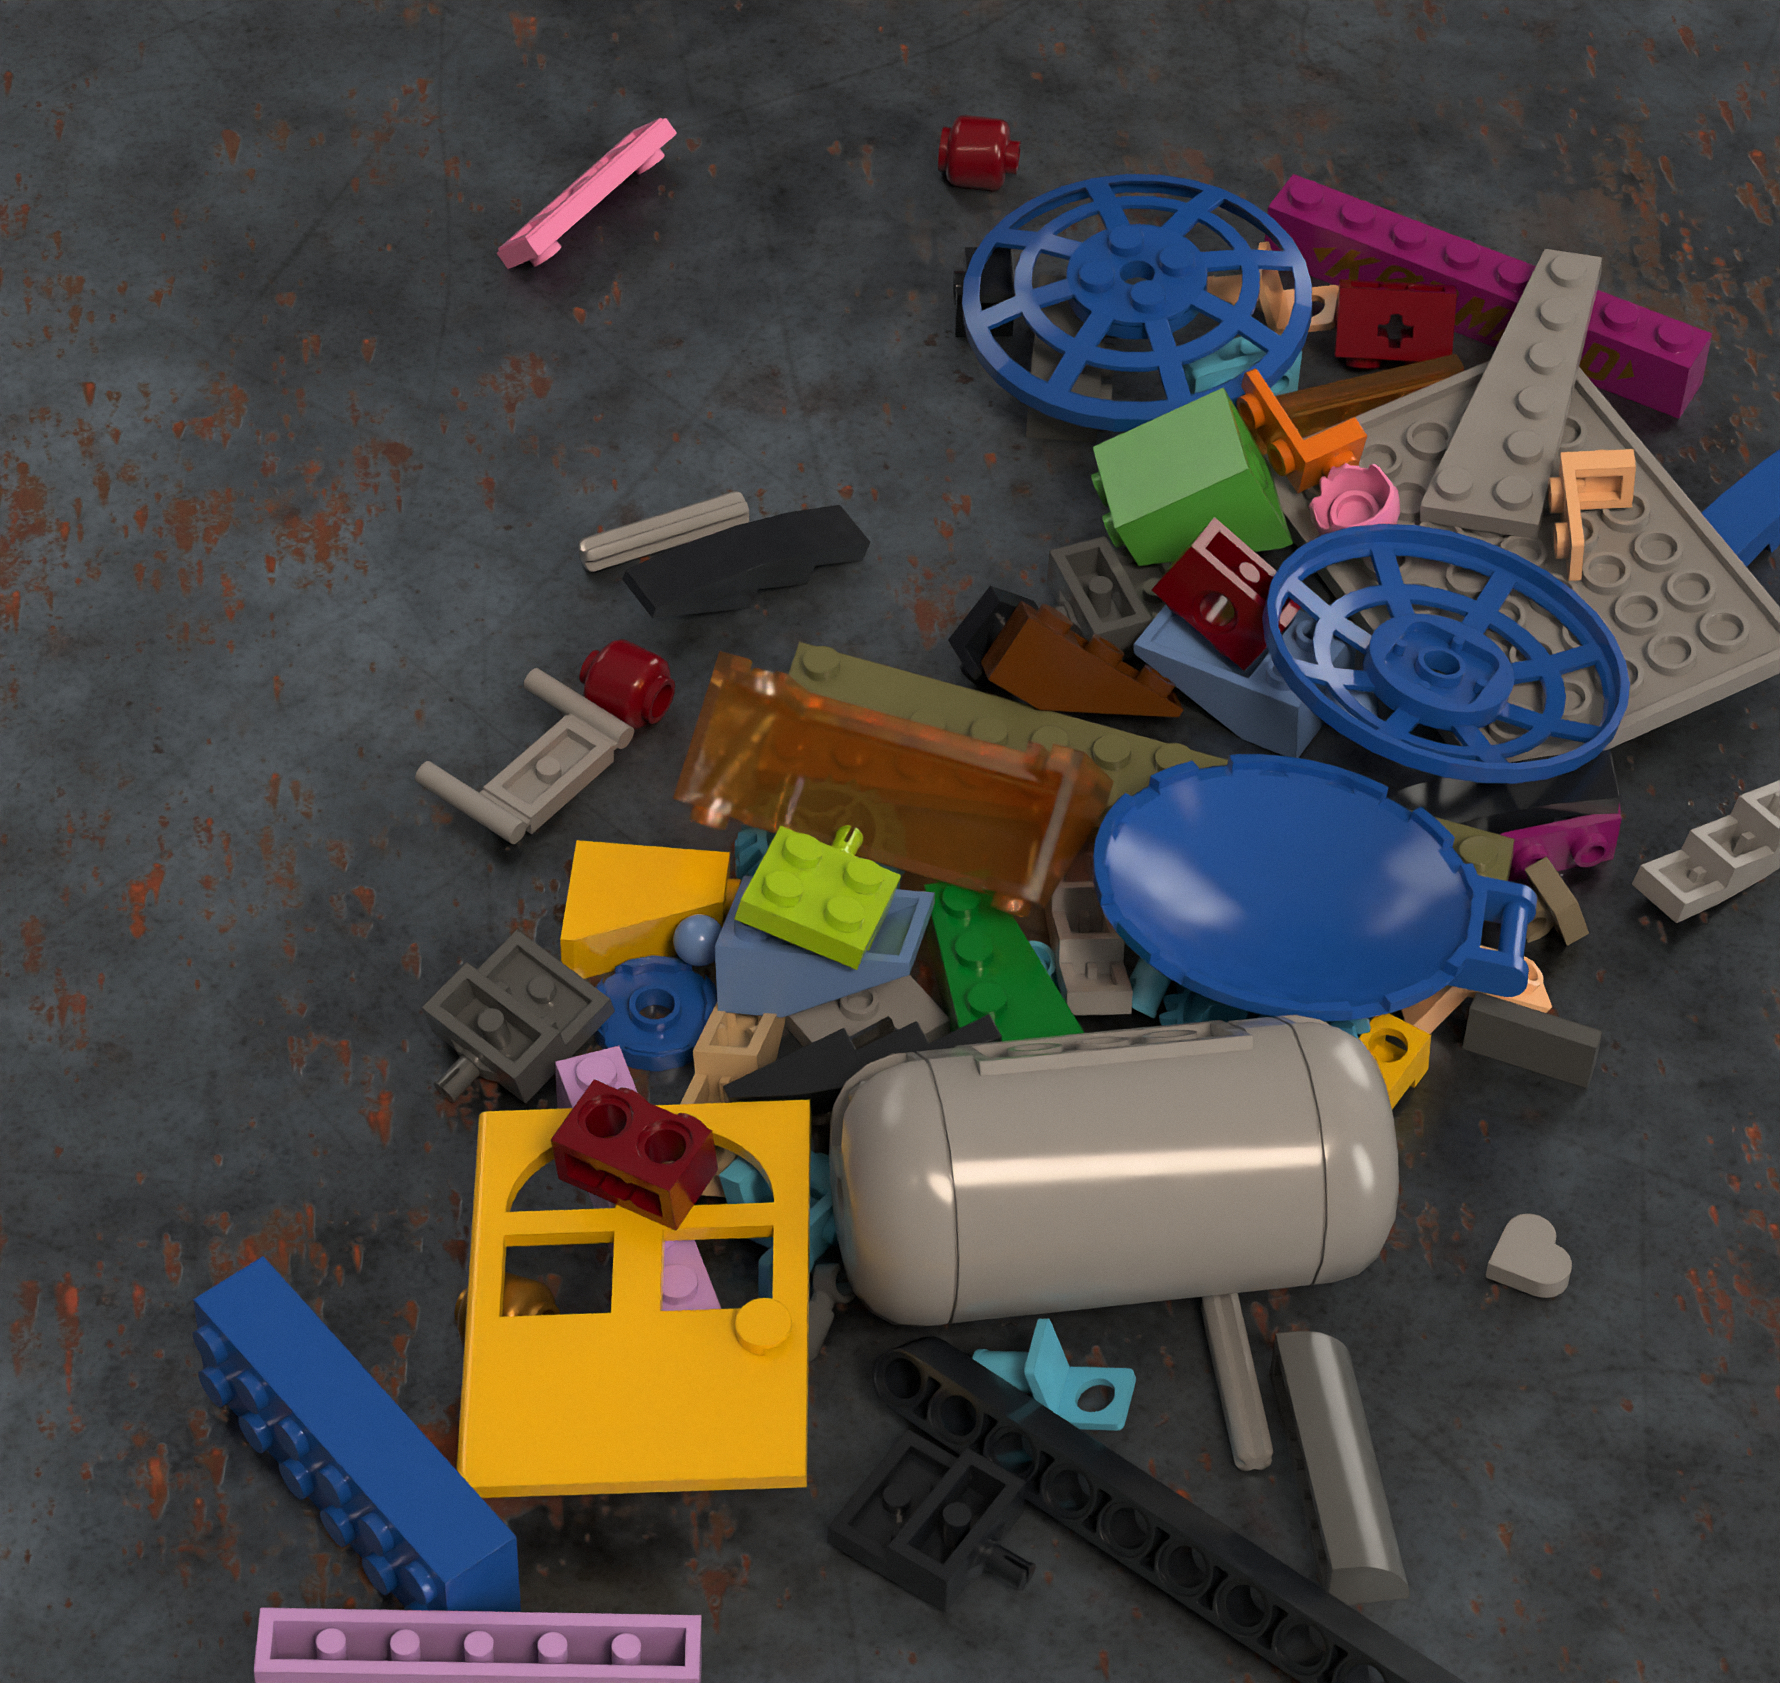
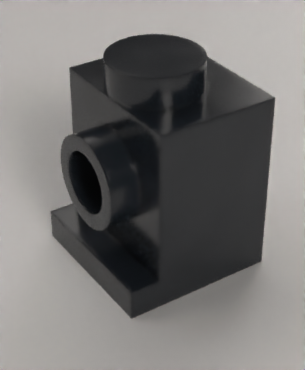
M965 247L964 271H954L953 300L954 306H956L955 337H967L962 315L963 284L971 258L978 247ZM997 247L984 265L981 274L979 296L982 311L1015 296L1010 248ZM1014 320L990 330L992 336H1013Z

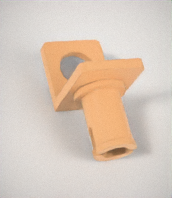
M1269 241L1260 242L1258 250H1271ZM1259 269L1260 293L1256 307L1264 313L1268 328L1281 335L1290 319L1294 305L1295 289H1283L1278 270ZM1242 274L1219 277L1208 276L1207 292L1234 306L1238 301L1242 288ZM1337 285L1312 287V301L1321 302L1325 306L1319 314L1311 317L1308 332L1326 331L1335 328L1339 292Z

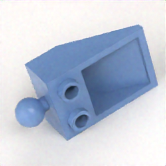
M1166 604L1134 643V654L1163 677L1174 682L1178 689L1245 741L1284 756L1299 758L1325 723L1289 688L1275 667L1268 648L1244 671L1230 658L1219 653L1206 637L1184 618L1173 613ZM1301 610L1296 613L1281 634L1287 650L1294 659L1314 664L1311 644L1317 621ZM1333 634L1330 652L1334 668L1355 670L1356 649ZM1313 683L1327 698L1350 714L1331 695L1326 686ZM1347 690L1363 707L1377 716L1379 702L1374 692Z
M743 876L723 927L710 916L696 914L682 920L678 924L673 936L675 951L684 962L693 966H705L715 961L718 1011L763 1016L764 1013H771L783 1018L910 975L935 904V892L896 889L888 914L870 950L866 951L857 970L735 920L740 900L753 876Z

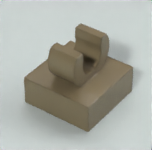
M1547 856L1525 868L1530 886L1537 895L1536 915L1528 924L1526 941L1529 943L1542 938L1553 926L1567 946L1589 934L1578 901Z

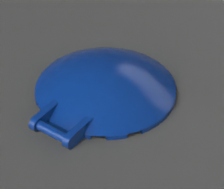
M1235 754L1229 755L1227 765L1199 769L1194 761H1189L1151 775L1149 786L1133 796L1127 793L1123 794L1109 809L1096 836L1092 858L1093 885L1099 904L1116 933L1136 954L1163 975L1191 991L1237 1009L1272 1017L1299 1015L1322 1021L1370 1018L1410 1007L1431 997L1447 985L1503 997L1518 996L1525 991L1528 983L1529 967L1524 960L1528 924L1535 918L1537 908V895L1530 887L1519 883L1479 876L1473 863L1465 864L1453 849L1455 837L1422 807L1412 812L1397 802L1387 798L1389 787L1358 773L1313 760L1288 756ZM1484 920L1501 923L1498 951L1480 948Z

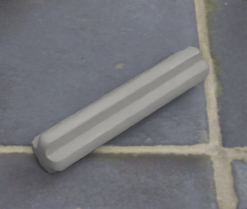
M729 492L582 538L578 542L579 556L588 572L601 571L680 546L736 525L748 523V504L741 492Z
M1238 1293L1202 1297L1201 1312L1235 1465L1245 1472L1253 1469L1263 1470L1271 1465L1273 1447Z

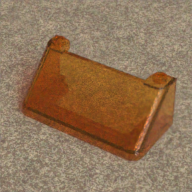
M719 651L673 796L674 800L692 809L689 820L722 831H726L728 821L773 834L777 833L781 825L795 832L810 835L818 841L831 846L838 829L842 826L850 825L851 829L846 842L849 841L855 828L859 829L863 835V843L858 848L855 854L856 857L993 896L991 907L1012 915L1028 918L1031 907L1045 909L1104 812L1114 781L1085 752L1053 744L1050 753L1041 744L1029 741L1026 752L1018 751L810 693L786 673L779 671L772 673L759 668H753L752 671V661L750 659Z

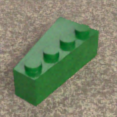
M988 875L924 884V892H935V904L925 934L944 1013L950 1019V1033L990 1014L1002 1035V1041L1084 1033Z

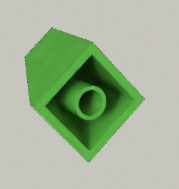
M1224 387L1093 447L1099 471L1091 475L1092 481L1105 507L1109 506L1110 512L1102 515L1105 528L1115 547L1119 548L1126 545L1138 566L1174 562L1214 517L1254 552L1282 549L1293 544L1269 464Z

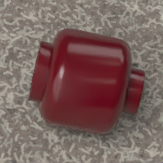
M960 115L955 119L952 127L944 126L942 129L938 155V171L946 172L951 186L991 192L997 191L1004 184L1006 174L1017 175L1021 141L1010 140V127L1005 120Z
M625 639L612 641L601 651L593 650L585 659L579 675L580 682L584 684L583 697L630 725L634 730L643 727L648 722L651 724L657 723L663 718L672 703L676 687L675 681L670 678V668L666 660Z

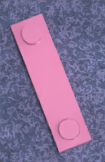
M658 118L631 131L500 246L497 255L507 269L528 260L534 267L548 260L561 249L557 239L634 171L637 174H641L657 164L665 156L660 148L677 134L667 118Z

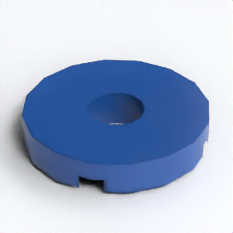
M651 955L627 960L615 967L614 975L608 977L604 983L602 978L595 987L611 999L615 1010L594 1033L595 1041L602 1049L620 1046L627 1066L632 1069L658 1072L683 1067L694 1060L693 1049L717 1003L715 984L706 975L704 980L700 974L692 971V965L679 958ZM651 1005H661L671 1011L668 1016L661 1019H649L642 1016L639 1012Z

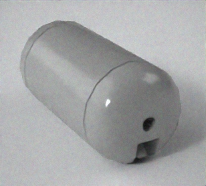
M1299 1015L1234 1020L1227 1023L1222 1020L959 1045L949 1049L892 1054L865 1065L845 1082L833 1105L830 1123L829 1169L831 1198L837 1240L847 1279L853 1292L869 1312L893 1325L924 1327L1332 1283L1360 1274L1378 1258L1396 1218L1399 1193L1398 1150L1391 1104L1378 1063L1360 1039L1320 1019Z

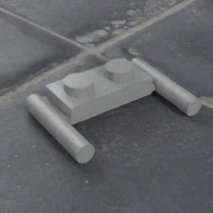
M534 668L528 673L524 680V689L564 713L565 716L487 783L480 793L431 761L424 762L415 775V781L511 844L519 842L526 831L533 834L614 762V750L625 748L634 735L633 727L539 668Z

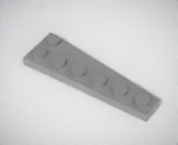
M1544 249L1422 498L1420 521L1538 540L1548 498V478L1553 477L1601 276L1602 257Z

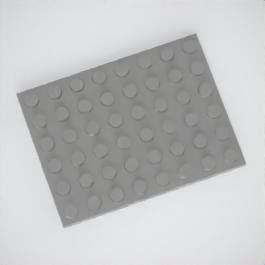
M1489 361L1356 416V419L1367 434L1359 467L1369 468L1371 464L1377 465L1392 482L1393 486L1397 488L1400 501V514L1397 524L1418 525L1456 532L1486 541L1523 557L1548 571L1574 590L1597 612L1612 632L1626 660L1630 690L1628 706L1613 740L1604 750L1611 749L1780 674V607L1580 367L1578 368L1553 477H1559L1561 452L1634 449L1636 463L1632 507L1580 510L1584 535L1581 581H1568L1566 559H1555L1553 529L1554 523H1561L1560 513L1550 514L1548 498L1538 540L1420 521L1422 498ZM1317 432V433H1315V434H1313V435H1310V436H1308V437H1305V438H1303V439L1305 440V439H1307V438H1309V437H1312V436H1314V435H1316V434H1318V433H1320V432ZM1265 454L1264 457L1271 470L1291 539L1299 548L1319 537L1318 531L1311 522L1308 506L1314 497L1320 496V484L1297 494L1286 475L1283 477L1278 475L1269 461L1268 454ZM1396 556L1404 584L1440 588L1477 600L1490 577L1473 570L1441 561L1410 556ZM1371 557L1349 559L1328 565L1317 571L1318 575L1337 599L1352 591L1379 585ZM1512 589L1499 612L1510 617L1526 629L1544 646L1549 655L1582 646L1577 638L1554 615L1515 589ZM1411 604L1415 614L1443 616L1462 622L1465 618L1460 614L1443 609ZM1386 605L1365 609L1350 616L1357 626L1371 635L1379 625L1391 619ZM1487 629L1484 635L1500 647L1510 663L1527 660L1510 642L1495 631ZM1595 666L1561 675L1566 693L1565 709L1561 719L1599 726L1602 720L1604 697L1600 677ZM1432 669L1433 671H1435V672H1437V673L1445 674V673H1443V672H1441V671H1439V670ZM1540 680L1513 685L1508 703L1543 714L1545 698ZM1497 719L1487 726L1478 728L1491 745L1517 739L1529 732V730ZM1435 728L1447 744L1463 746L1453 732ZM1550 736L1544 743L1532 750L1505 759L1510 763L1544 756L1561 755L1573 751L1585 743Z

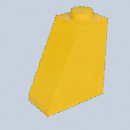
M576 840L560 938L561 962L585 979L615 971V967L630 959L651 955L664 957L677 955L673 944L674 932L678 924L691 915L702 914L710 916L723 927L741 883V879L730 878V852Z

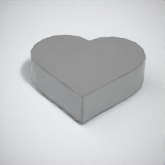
M1530 1213L1520 1214L1512 1218L1506 1225L1488 1262L1485 1277L1533 1296L1542 1298L1555 1297L1563 1293L1568 1286L1572 1261L1569 1254L1562 1247L1555 1244L1557 1235L1554 1227L1547 1219Z

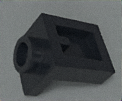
M989 586L948 639L962 662L960 665L962 673L972 683L985 689L990 686L1003 689L988 680L981 661L1020 601L1038 610L1039 608L1034 600Z

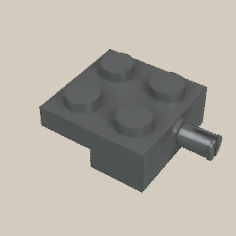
M1106 536L1049 550L1047 585L1059 605L1052 608L1069 618L1073 623L1070 630L1090 641L1094 634L1099 635L1113 643L1125 654L1122 660L1136 657L1137 655L1134 654V643L1166 604L1151 590L1173 562L1138 566L1127 547L1113 550Z
M517 929L478 969L466 962L422 1007L432 1032L455 1049L460 1057L433 1084L444 1098L447 1097L448 1101L454 1103L464 1090L478 1076L498 1082L526 1104L556 1073L555 1062L570 1058L615 1012L611 999Z

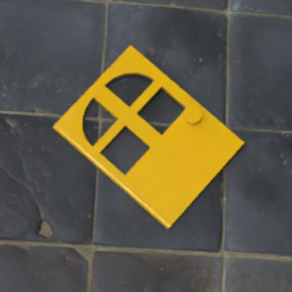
M810 1100L655 1105L674 1114L686 1113L699 1119L707 1128L712 1130L716 1146L734 1152L759 1171L768 1183L774 1198V1202L694 1205L677 1231L618 1205H615V1208L510 1212L513 1201L525 1182L540 1168L554 1159L551 1138L573 1108L486 1111L479 1115L456 1470L481 1498L807 1487L811 1174ZM773 1237L772 1298L754 1299L746 1303L742 1308L663 1311L665 1241ZM614 1243L611 1313L502 1317L506 1247Z

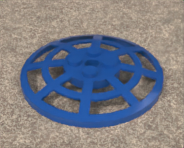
M1121 174L1090 178L1058 187L1029 200L1006 215L985 236L971 258L963 284L962 315L967 340L978 362L999 386L1020 402L1050 417L1078 426L1114 432H1127L1223 387L1237 409L1238 397L1245 395L1241 387L1244 373L1255 368L1259 371L1269 388H1272L1292 367L1305 345L1312 317V283L1306 261L1291 236L1271 216L1251 202L1222 188L1192 179L1159 174ZM1161 193L1174 196L1191 198V200L1185 203L1175 199L1155 196L1116 197L1115 194ZM1086 198L1091 200V203L1083 204L1059 215L1044 225L1038 232L1017 230L1035 217L1064 204ZM1220 207L1245 219L1266 234L1281 251L1251 249L1247 241L1231 225L1211 213V211ZM1153 209L1175 214L1162 227L1146 224H1130L1123 210ZM1099 214L1106 229L1094 234L1084 242L1056 236L1072 224ZM1199 222L1218 234L1232 250L1200 252L1184 236ZM997 247L1023 250L1015 269V296L982 311L979 298L981 274L985 263ZM1041 253L1069 260L1067 279L1033 289L1032 274ZM1241 269L1242 288L1238 301L1234 306L1207 292L1208 272ZM1259 269L1293 272L1295 280L1294 305L1289 322L1281 336L1252 317L1260 293ZM1130 278L1146 279L1135 285L1124 282ZM1068 300L1072 310L1084 324L1077 335L1072 337L1053 324L1041 308ZM1199 312L1220 323L1205 335L1186 344L1176 346L1172 333L1190 323ZM1022 316L1026 324L1040 340L1055 351L1063 354L1049 381L1046 382L1032 375L1012 360L995 341L990 330ZM1238 334L1266 352L1256 364L1237 377L1209 390L1190 394L1182 365L1193 363L1213 354L1231 342ZM1105 335L1123 339H1148L1152 351L1123 352L1097 346ZM1086 364L1121 372H1149L1158 370L1166 399L1149 402L1113 401L1084 396L1071 392V389Z
M1374 524L1334 531L1319 536L1300 546L1281 564L1271 581L1262 615L1264 639L1275 667L1289 688L1315 715L1340 734L1373 753L1413 769L1441 777L1478 783L1516 784L1546 780L1574 771L1596 758L1613 740L1628 706L1630 681L1626 660L1614 635L1597 612L1574 590L1548 571L1513 552L1477 538L1448 530L1401 524ZM1396 556H1410L1441 561L1473 570L1490 577L1477 600L1440 588L1404 584ZM1371 557L1379 585L1352 591L1335 600L1329 606L1302 581L1328 565L1353 558ZM1512 589H1515L1554 615L1577 638L1582 646L1549 655L1544 646L1526 629L1510 617L1499 612ZM1288 597L1317 621L1311 644L1314 664L1294 659L1287 650L1279 629V621L1282 607ZM1411 604L1443 609L1460 614L1465 618L1462 622L1443 616L1415 614ZM1386 605L1391 619L1379 625L1372 635L1347 619L1362 610ZM1487 629L1495 631L1510 642L1527 660L1510 663L1500 647L1484 635ZM1333 634L1365 655L1363 671L1334 668L1330 652ZM1594 665L1600 677L1604 697L1602 720L1599 726L1561 719L1566 702L1564 681L1561 675ZM1432 669L1439 670V671H1441V672H1443V673H1445V674L1437 673V672L1433 671ZM1540 680L1545 698L1543 714L1508 703L1513 685ZM1313 683L1326 686L1331 695L1350 714L1327 698ZM1347 690L1374 692L1394 712L1385 722L1363 707ZM1497 719L1529 730V732L1517 739L1491 745L1478 728L1487 726ZM1419 723L1432 728L1453 732L1463 746L1438 743L1410 733ZM1550 736L1585 743L1573 751L1548 759L1520 763H1509L1505 759L1532 750L1544 743Z

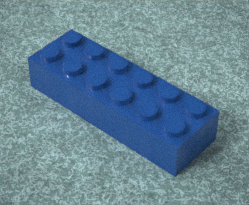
M264 1256L193 1299L197 1330L193 1331L192 1336L202 1356L203 1369L198 1372V1377L204 1391L216 1406L222 1407L227 1404L239 1417L238 1422L241 1431L254 1450L258 1453H263L267 1450L279 1463L280 1474L290 1491L300 1500L309 1497L320 1510L322 1523L331 1538L341 1547L350 1544L362 1558V1566L367 1577L381 1594L387 1595L392 1592L405 1607L404 1610L521 1612L517 1539L515 1534Z

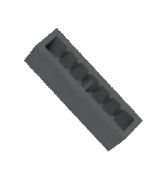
M1293 1331L1276 1333L1270 1376L1321 1588L1347 1605L1409 1598L1410 1591L1351 1356L1347 1347L1338 1339L1318 1332Z

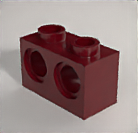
M595 1079L551 1138L559 1180L677 1231L718 1171L713 1132L699 1119L686 1113L674 1114L648 1103L643 1096L629 1088L616 1089ZM674 1161L672 1163L662 1164L664 1162Z

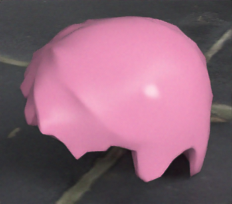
M1347 463L1338 468L1333 466L1328 478L1322 476L1319 481L1320 496L1314 497L1308 506L1311 522L1318 531L1319 536L1355 526L1397 524L1400 514L1398 490L1393 486L1381 468L1375 464L1369 465V468L1350 466Z

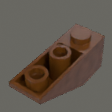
M1020 601L981 661L988 680L1039 710L1179 717L1184 710L1175 692L1172 691L1176 686L1174 682L1163 677L1149 665H1145L1140 672L1122 661L1125 654L1113 643L1099 635L1094 634L1090 641L1071 631L1072 621L1058 610L1046 604H1041L1039 609L1036 610Z

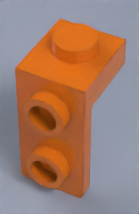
M1255 368L1244 373L1241 387L1245 395L1237 399L1238 412L1247 428L1250 430L1256 429L1267 446L1268 458L1273 469L1282 477L1286 475L1297 494L1318 485L1322 476L1328 478L1333 466L1338 468L1345 463L1350 466H1359L1367 434L1356 417L1304 440L1259 371Z

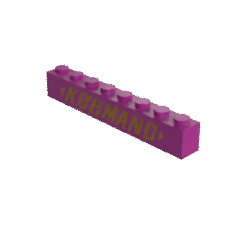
M1292 174L1268 206L1267 214L1291 236L1306 261L1309 276L1332 285H1337L1338 287L1339 279L1455 285L1457 299L1454 332L1495 348L1536 267L1295 174ZM1265 234L1264 242L1269 241L1271 250L1281 251ZM1597 290L1579 367L1596 387L1680 419L1702 384L1712 333Z

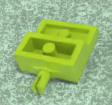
M780 825L740 900L734 919L857 970L866 951L870 950L888 914L901 875L880 867L871 860L856 857L855 854L863 843V835L859 829L855 828L849 841L846 842L851 829L850 825H845L838 829L831 846L818 841L810 835L798 833Z

